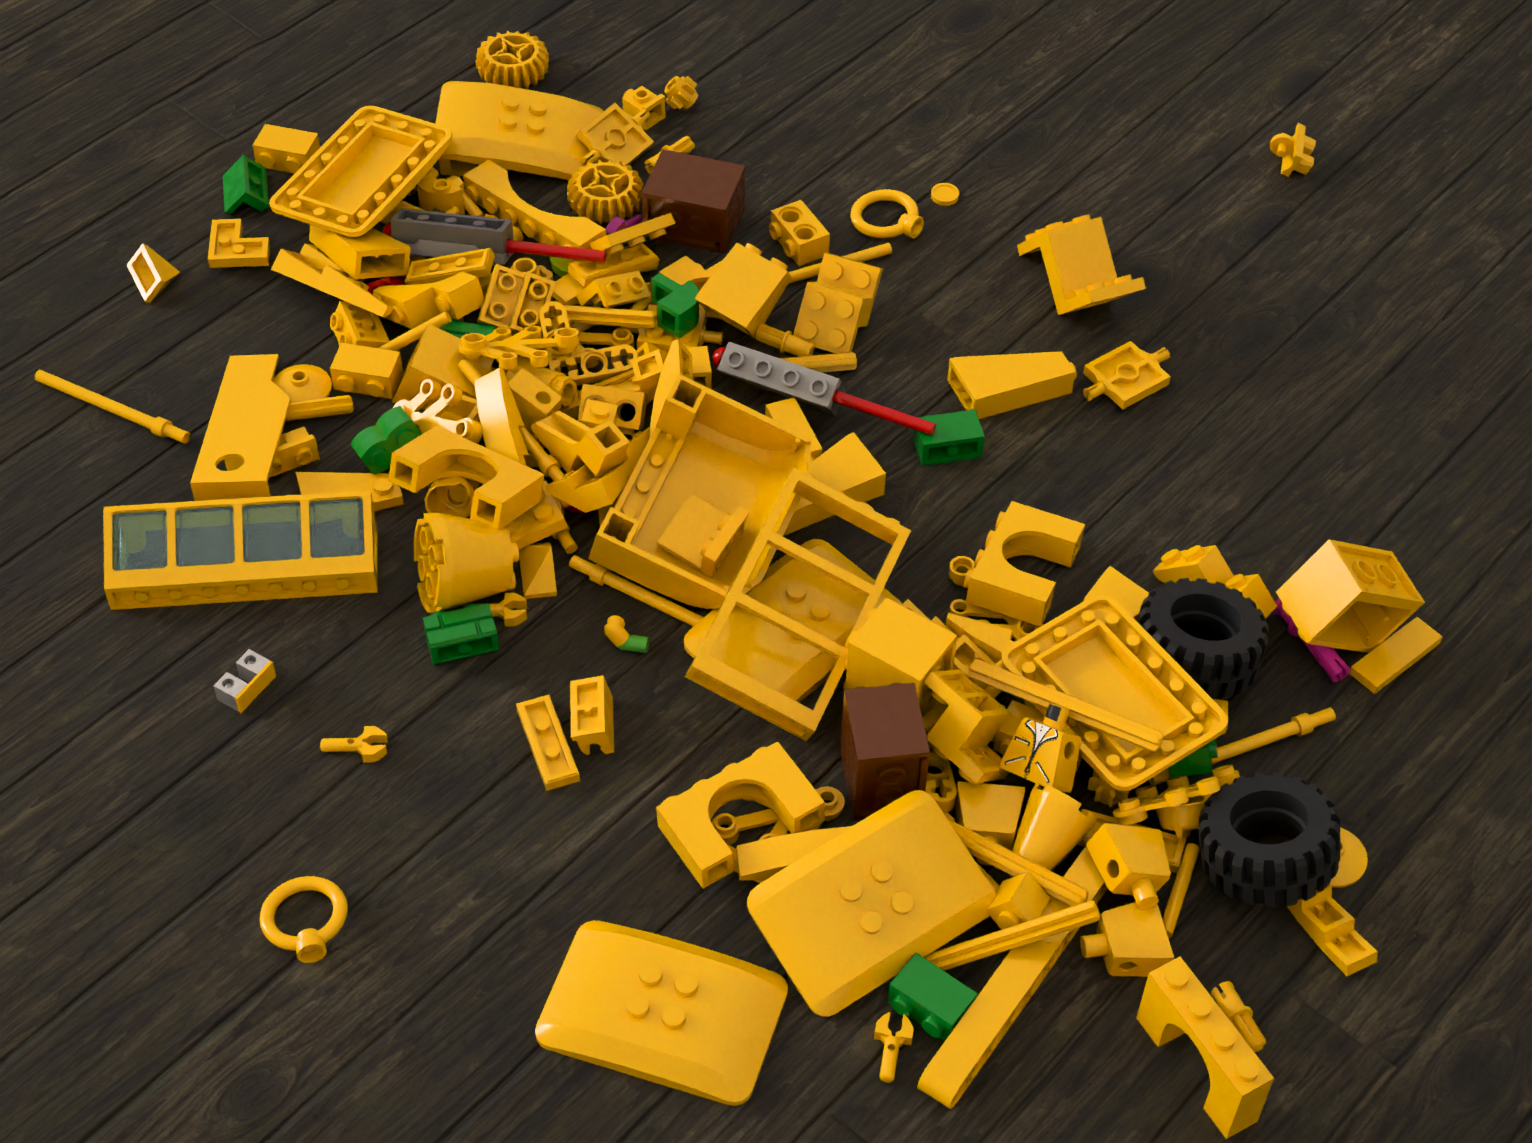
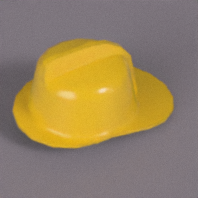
M1212 794L1190 797L1186 803L1155 809L1161 827L1168 831H1175L1178 839L1188 837L1191 834V830L1199 828L1200 812L1205 807L1204 803Z

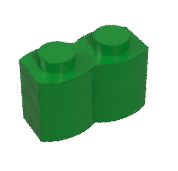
M397 406L385 412L378 419L376 425L367 427L359 432L350 445L374 475L390 467L392 452L422 435V433L402 407Z

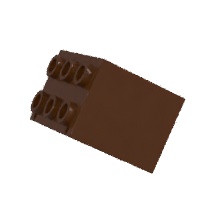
M662 149L642 191V223L671 213L675 224L665 228L667 234L655 238L656 240L726 254L745 210V165Z
M893 683L888 686L857 687L844 690L840 755L853 821L867 818L914 790L925 791L930 750L915 683Z

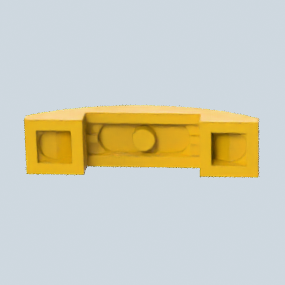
M657 349L632 359L633 369L594 385L643 393L648 392L658 384L664 364L660 350ZM582 389L576 391V395L569 406H561L560 411L573 419H578Z

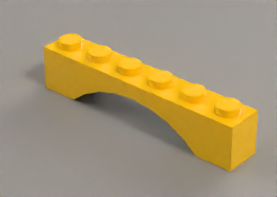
M486 160L463 175L464 192L474 203L500 219L512 220L513 226L518 227L529 238H533L542 244L592 249L590 243L606 236L605 228L586 217L555 215L527 204L512 189L507 170L490 160ZM565 258V259H566L567 261H569V262L578 261V260H575V259H567V258Z

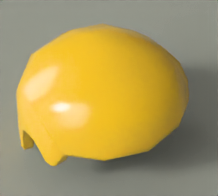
M452 476L437 479L432 483L424 499L428 513L438 512L464 518L471 515L474 487L463 477Z

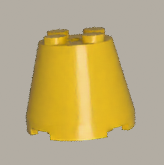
M438 512L424 513V519L417 520L414 534V561H418V574L420 580L423 581L417 584V589L422 605L428 613L448 611L507 590L515 589L516 579L513 571V562H518L519 549L516 542L511 543L510 531L507 525L497 530L478 520Z

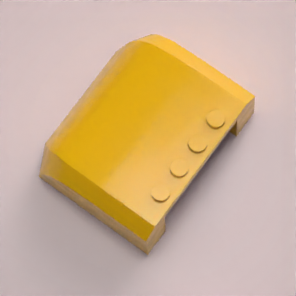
M678 374L665 400L656 427L615 507H610L596 534L588 559L651 590L690 606L704 609L720 608L792 469L796 468L803 473L807 471L813 474V460H811L810 448L811 437ZM792 492L773 532L781 536L784 535L801 496ZM690 494H695L725 513L732 514L738 505L749 511L746 529L712 578L657 544L658 539ZM766 543L742 593L746 594L761 583L777 550L776 548Z

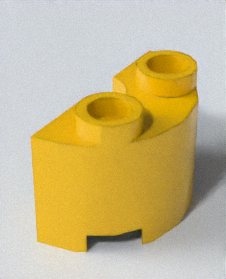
M432 167L416 185L419 207L426 211H432L436 208L446 212L453 206H457L460 210L459 214L465 215L462 188L450 179H437L436 177L439 176L438 171Z

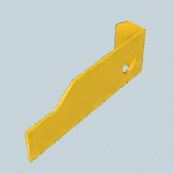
M278 354L237 355L229 357L190 482L194 501L271 496L268 479L291 403L290 396L272 382L279 359ZM228 458H240L244 461L241 467L232 471H221L216 468L219 462Z

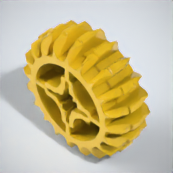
M507 30L506 34L497 32L496 37L488 36L487 41L481 42V47L477 48L476 68L481 76V80H486V83L528 89L530 84L537 85L538 80H543L544 74L548 73L549 54L547 48L544 46L543 41L538 40L537 36L530 37L529 32L520 34L519 30L515 33H510Z
M611 159L608 162H601L599 160L596 164L588 162L587 167L579 166L578 172L572 173V177L568 180L567 199L573 213H578L579 217H586L591 221H598L601 225L603 222H610L615 217L623 220L625 217L632 218L633 213L639 211V207L642 204V191L644 188L638 171H633L631 165L623 166L622 161L612 163Z

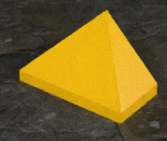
M145 244L140 246L127 264L144 301L150 303L180 273V271Z
M551 543L531 544L520 549L519 562L524 598L534 599L557 596Z

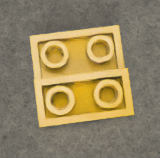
M496 264L477 322L496 326L497 328H509L514 334L523 331L528 326H539L542 328L540 310L545 303L550 302L556 282L530 272L524 274Z

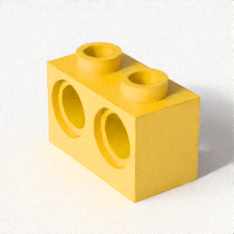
M802 200L771 210V223L768 226L770 235L781 244L785 254L791 257L798 266L821 259L824 253H829L830 233Z
M583 384L578 421H581L587 399H600L605 403L618 405L616 426L623 434L632 435L635 429L643 430L648 393ZM628 403L634 406L636 412L631 421L623 420L620 414L621 408Z

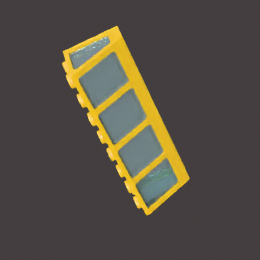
M371 490L104 507V590L111 610L378 593V529Z

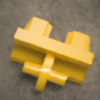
M1300 123L1297 124L1295 134L1292 137L1286 133L1275 135L1270 141L1272 153L1282 157L1281 174L1289 177L1293 170L1306 175L1314 165V158L1310 155L1315 148L1316 140L1305 135L1306 126Z

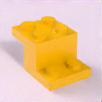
M824 253L817 281L807 282L793 335L811 343L813 342L816 348L832 353L852 352L858 328L868 325L883 269L831 253Z
M961 669L931 671L924 683L932 689L931 695L937 701L944 705H949L926 736L927 740L934 745V752L941 758L952 761L959 768V774L971 783L978 784L1005 779L1009 771L999 768L1002 758L987 745L1011 713Z

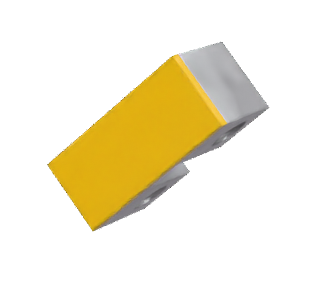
M250 649L236 662L239 677L249 683L226 672L214 685L217 700L240 713L276 677L273 662Z

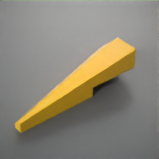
M305 243L300 253L280 249L271 268L275 272L385 318L393 311L394 307L383 302L380 295L368 292L369 286L361 279L354 280L314 245Z
M650 426L643 432L638 431L631 435L632 440H628L630 444L620 465L596 477L585 464L576 471L572 470L564 474V479L547 484L545 488L548 494L585 513L612 504L626 486L650 439Z

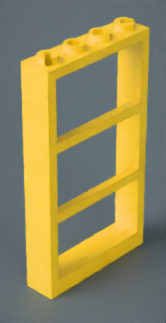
M793 468L685 677L807 741L815 732L845 670L844 665L848 657L846 642L844 646H841L742 593V590L767 543L867 597L853 625L851 634L853 630H859L863 626L869 611L875 607L911 530L900 525V521L894 518H887L874 511L869 504L857 502L846 496L839 488L827 486L816 480L811 473L807 471L803 473ZM792 492L892 545L873 585L773 532ZM734 605L837 658L813 710L709 655Z

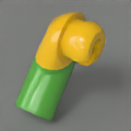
M612 615L607 619V624L604 626L605 635L618 649L639 653L648 652L649 637L629 634L624 629L625 622L620 616Z

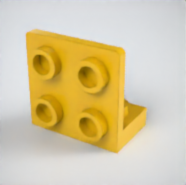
M690 494L658 539L657 544L712 578L746 529L749 511L738 505L732 514L725 513L695 494Z

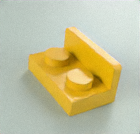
M638 270L595 279L576 297L581 306L594 304L595 307L603 305L605 308L646 300L651 294Z
M346 301L339 302L336 311L330 318V327L335 333L339 347L341 343L378 348L389 342L378 315Z
M304 426L281 434L269 478L320 459L314 435L308 434Z

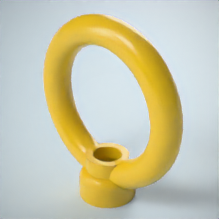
M883 189L869 192L861 196L854 203L850 213L854 227L861 233L874 238H891L904 233L906 236L914 239L920 234L924 224L923 218L918 216L919 211L916 202L909 195L897 190ZM879 201L897 202L907 210V214L904 213L899 218L898 224L887 227L868 224L862 218L863 210L868 205Z
M316 876L291 879L274 889L264 901L260 911L261 930L273 945L285 950L296 951L299 961L303 963L317 962L324 958L327 953L325 943L331 940L345 923L348 913L347 899L343 891L328 879ZM318 891L325 894L331 900L333 905L332 916L320 930L313 928L304 929L297 936H291L280 931L275 924L274 916L278 906L282 901L295 893Z

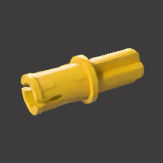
M685 136L671 146H663L662 149L688 154L694 149L695 144L689 136ZM661 151L644 162L645 165H648L645 166V169L649 174H651Z
M760 324L755 334L756 340L778 348L782 354L788 352L798 357L812 356L815 350V343L796 337L789 330L783 332L766 324Z
M1225 981L1220 983L1219 986L1223 992L1220 993L1218 988L1214 987L1211 991L1213 999L1216 1000L1221 1010L1254 1052H1259L1266 1044V1039L1252 1018V1009L1244 1005L1232 982Z

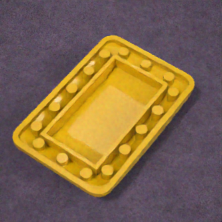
M449 81L443 84L441 89L436 124L451 130L452 141L440 157L479 165L486 160H490L504 169L570 180L572 173L578 172L579 166H585V164L581 163V158L590 152L576 135L579 130L600 115L603 110L597 106L571 98L491 83Z
M377 106L362 107L271 197L270 207L276 214L344 236H361L389 214L420 182L451 143L452 132L445 126Z
M811 539L800 545L872 585L874 584L875 580L828 542L821 539ZM788 554L770 565L761 583L746 593L747 596L841 646H844L867 599L866 596ZM883 588L875 607L878 608L885 598L900 605L902 603L888 590ZM734 605L709 654L798 703L827 681L837 661V658L737 605ZM720 608L713 609L685 634L684 648L691 657L695 658Z
M1098 594L1090 597L1008 645L1001 654L1002 665L1007 671L1163 733L1161 747L1157 752H1152L1067 717L1063 729L1081 737L1079 755L1109 785L1120 791L1132 790L1221 736L1228 726V718L1224 710L1118 601L1109 595ZM1034 704L1045 717L1047 709Z
M914 790L848 828L757 885L750 891L747 898V908L809 1009L820 1017H831L897 976L915 953L924 958L988 918L990 915L986 909L996 897V893L934 798L925 791Z
M593 920L581 925L576 932L537 1022L535 1035L540 1046L549 1051L719 1103L737 1106L748 1101L753 1093L787 999L788 985L782 975L752 963L658 934Z

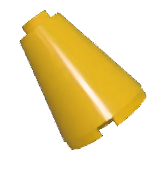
M1036 783L1031 790L1012 851L1052 871L1094 828L1098 819L1091 811H1089L1087 816L1078 811L1082 804L1067 794L1048 785L1042 791L1040 783Z

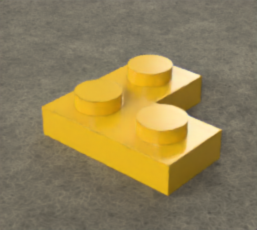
M241 219L212 220L208 251L209 268L269 266V237L242 238L243 225Z

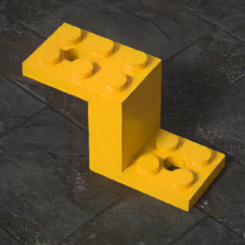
M1088 214L1074 218L1070 222L1063 223V221L1049 224L1045 226L1046 228L1026 235V241L1017 244L1019 256L1041 251L1058 315L1111 302L1146 289L1143 277L1132 280L1130 274L1117 278L1101 217L1090 219Z

